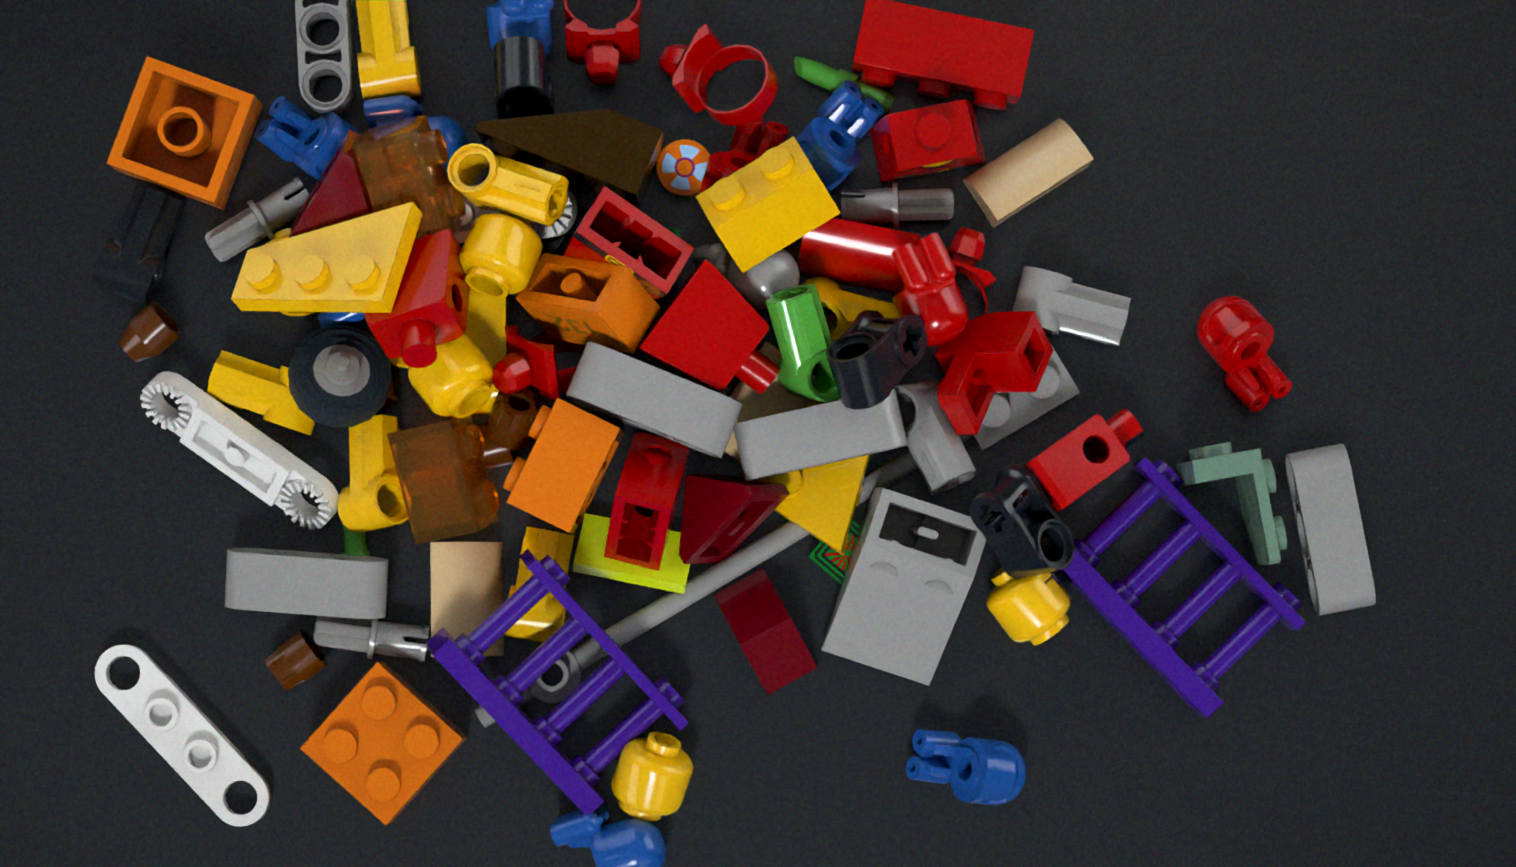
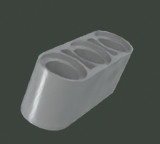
M295 0L298 76L301 96L311 109L321 116L328 112L342 116L351 109L356 97L352 0ZM326 19L337 22L339 24V35L334 42L325 46L312 43L311 32L318 22ZM329 75L340 78L342 81V91L335 100L319 102L315 99L314 87L318 80Z
M587 341L566 393L567 397L720 459H722L743 407L742 403L590 341Z
M892 389L890 395L883 402L866 409L853 410L846 408L842 401L838 400L737 423L734 426V434L745 481L767 478L908 445L895 389Z
M1340 443L1287 453L1285 456L1287 479L1309 591L1316 614L1322 616L1374 606L1376 604L1374 580L1351 464L1345 445Z
M265 548L227 549L224 606L239 610L354 619L385 618L389 559Z

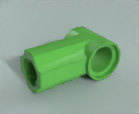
M804 284L785 288L771 294V298L765 302L782 356L779 362L781 369L778 373V379L782 388L791 395L825 403L838 400L840 396L826 357V350L832 343V339L816 285ZM817 364V376L814 382L811 383L812 369Z

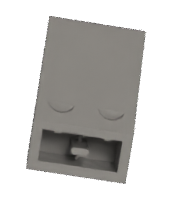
M883 487L873 488L821 650L929 686L973 582L986 543L985 536L973 523L972 518Z

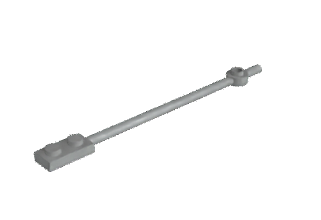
M1052 344L1050 345L1053 353L1037 391L995 393L978 434L959 435L962 443L973 437L982 452L1080 393ZM909 449L865 474L859 505L870 499L873 488H888L918 470V466ZM788 520L689 579L684 594L669 591L605 631L622 647L808 536L809 533ZM593 637L574 649L567 651L555 663L563 671L561 682L554 686L548 685L540 676L522 693L525 699L518 706L521 707L534 698L548 703L561 702L580 685L582 670L605 657L608 653ZM480 705L474 708L476 715L485 728L496 722Z

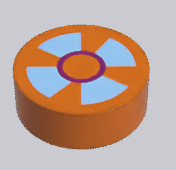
M681 139L668 144L661 151L656 166L657 176L662 187L668 193L680 198H690L700 194L701 183L710 158L707 149L700 143L688 139Z

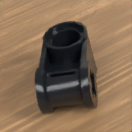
M513 36L499 41L493 47L492 52L498 120L556 114L551 75L548 76L542 43L528 36Z
M864 310L858 314L850 327L828 346L826 357L842 404L846 408L853 410L866 409L883 402L905 374L920 362L927 347V333L925 323L921 317L914 314H904L898 319L886 318L878 311Z
M1019 465L1003 467L998 472L995 478V485L989 492H982L972 500L969 509L973 523L983 533L998 557L1002 569L1010 577L1021 579L1065 569L1071 564L1075 552L1074 538L1070 529L1062 522L1045 495L1040 481L1032 472ZM1026 490V495L1023 497L1021 493ZM990 507L992 511L987 514V509Z

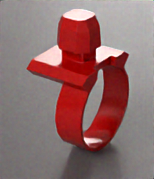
M563 0V9L567 23L565 26L567 58L575 63H586L587 76L591 83L595 85L613 83L618 76L619 63H632L640 58L638 24L640 23L643 11L642 0H638L636 8L628 18L617 23L615 28L604 30L588 28L586 23L575 18L568 9L569 0Z
M707 24L697 30L689 46L682 44L667 46L659 58V66L672 78L673 87L694 113L705 109L714 120L723 125L739 126L754 121L766 112L774 101L778 89L777 74L761 51L750 45L735 44L724 47ZM744 59L759 60L765 64L766 76L762 88L753 100L741 108L731 111H718L709 107L706 89L709 80L717 70L721 71L731 63Z
M961 227L955 233L948 253L953 255L951 260L956 268V273L971 280L980 292L984 305L983 315L987 314L988 301L984 290L994 285L996 278L989 271L973 267L975 262H981L985 246L984 234Z
M517 325L504 326L508 356L500 360L493 367L492 382L495 388L504 393L513 394L532 385L540 389V394L544 397L554 400L560 399V394L567 392L578 365L557 370L555 353L565 351L583 353L586 345L551 339L546 332L526 340L518 333Z

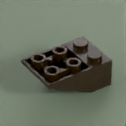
M611 109L479 121L475 128L483 145L494 154L518 162L523 160L538 166L540 169L562 175L569 181L568 188L572 190L574 182L590 187V192L594 194L593 199H596L600 190L606 186L624 200L639 208L655 172L659 155L665 147L663 130Z

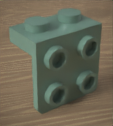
M1231 442L1188 450L1190 461L1175 464L1177 475L1183 482L1180 486L1235 477L1252 565L1280 563V550L1287 549V536L1282 517L1280 515L1273 516L1269 494L1276 492V478L1271 460L1269 458L1262 460L1260 448L1233 453Z

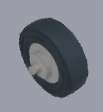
M327 326L310 333L296 347L288 369L289 390L298 408L313 421L333 428L353 427L370 420L385 404L392 384L390 359L379 342L367 332L350 326Z

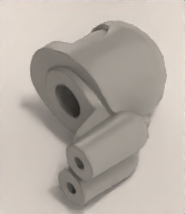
M722 243L700 245L693 252V261L696 265L704 260L712 263L755 310H767L765 301L771 298V294L799 285L800 273L798 265L792 255L785 249L778 251L744 273L741 272Z

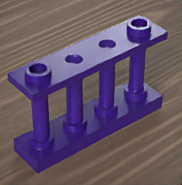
M1144 457L1132 466L1144 481L1082 541L1079 538L1074 540V558L1068 567L1059 571L1200 717L1208 718L1224 703L1214 693L1221 686L1218 680L1279 620L1289 630H1299L1306 623L1297 614L1302 604L1280 582L1271 587L1177 490L1183 482L1164 461L1158 459L1152 464ZM1161 497L1184 522L1122 582L1116 579L1110 585L1094 569L1101 562L1098 556ZM1201 538L1224 563L1162 623L1156 620L1149 626L1134 610L1141 603L1137 598ZM1240 579L1264 604L1202 664L1196 661L1189 667L1174 652L1180 645L1177 639Z
M527 549L519 557L534 574L468 636L462 633L454 639L442 627L426 644L435 659L585 815L593 813L604 802L594 786L601 780L598 774L622 752L625 744L638 738L662 714H665L681 731L689 723L678 709L685 700L663 676L654 683L564 588L571 578L548 554L539 561ZM551 592L572 616L509 675L505 677L503 674H500L493 680L479 665L486 659L483 653L545 595ZM589 633L610 657L545 717L539 714L534 720H531L518 706L525 699L522 693L581 638ZM627 673L648 697L586 755L581 757L577 754L570 761L556 746L563 740L560 734Z

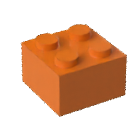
M146 56L106 164L120 173L224 210L263 104L253 94Z
M557 398L552 409L545 405H542L528 434V436L536 441L527 461L520 457L516 458L506 477L503 488L511 492L506 503L575 535L624 433L621 428Z
M381 661L377 662L300 749L386 826L396 819L468 736L389 665Z

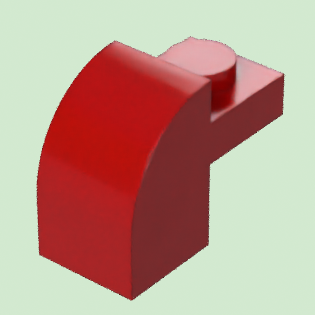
M1034 311L995 312L976 317L968 321L963 332L954 340L938 347L935 355L945 373V377L941 379L938 386V402L941 409L945 411L957 435L978 434L995 393L1037 391L1053 349Z

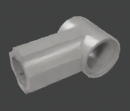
M1023 267L1012 311H1034L1044 332L1048 334L1058 335L1061 331L1104 344L1119 345L1126 324L1131 298L1072 283V278L1057 272L1036 267Z
M925 380L896 385L893 389L896 390L908 442L907 446L931 495L945 493L973 478L976 469L959 435L956 434L945 411L939 405L937 393L940 381Z

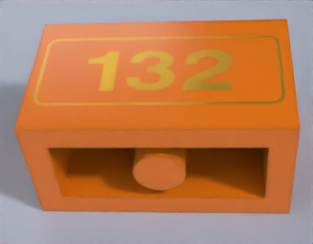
M543 253L528 286L519 292L516 297L517 301L551 339L586 345L587 341L615 351L631 354L636 350L661 308L627 266Z

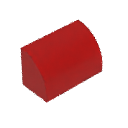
M832 218L803 236L797 264L799 273L802 277H828L838 284L897 295L905 285L891 252L908 243H913L914 246H917L916 242L919 240L920 235Z

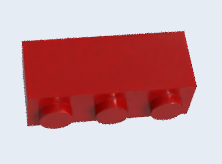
M866 0L851 71L861 72V81L872 85L894 87L895 81L899 80L918 84L917 92L926 96L949 99L951 91L972 95V103L974 105L994 110H1005L1007 103L1017 105L1021 97L1034 30L891 0Z

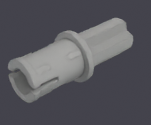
M296 176L293 178V181L256 203L250 199L247 201L249 206L247 209L207 232L205 240L214 256L220 262H225L266 236L271 241L274 238L273 232L293 221L309 196L299 177Z
M892 183V188L841 189V215L843 220L858 223H893L894 228H899L900 221L949 220L954 215V193L949 188L899 189V183Z
M318 616L314 629V643L323 647L367 653V659H373L374 654L424 662L430 626L424 625L422 627L381 621L379 619Z

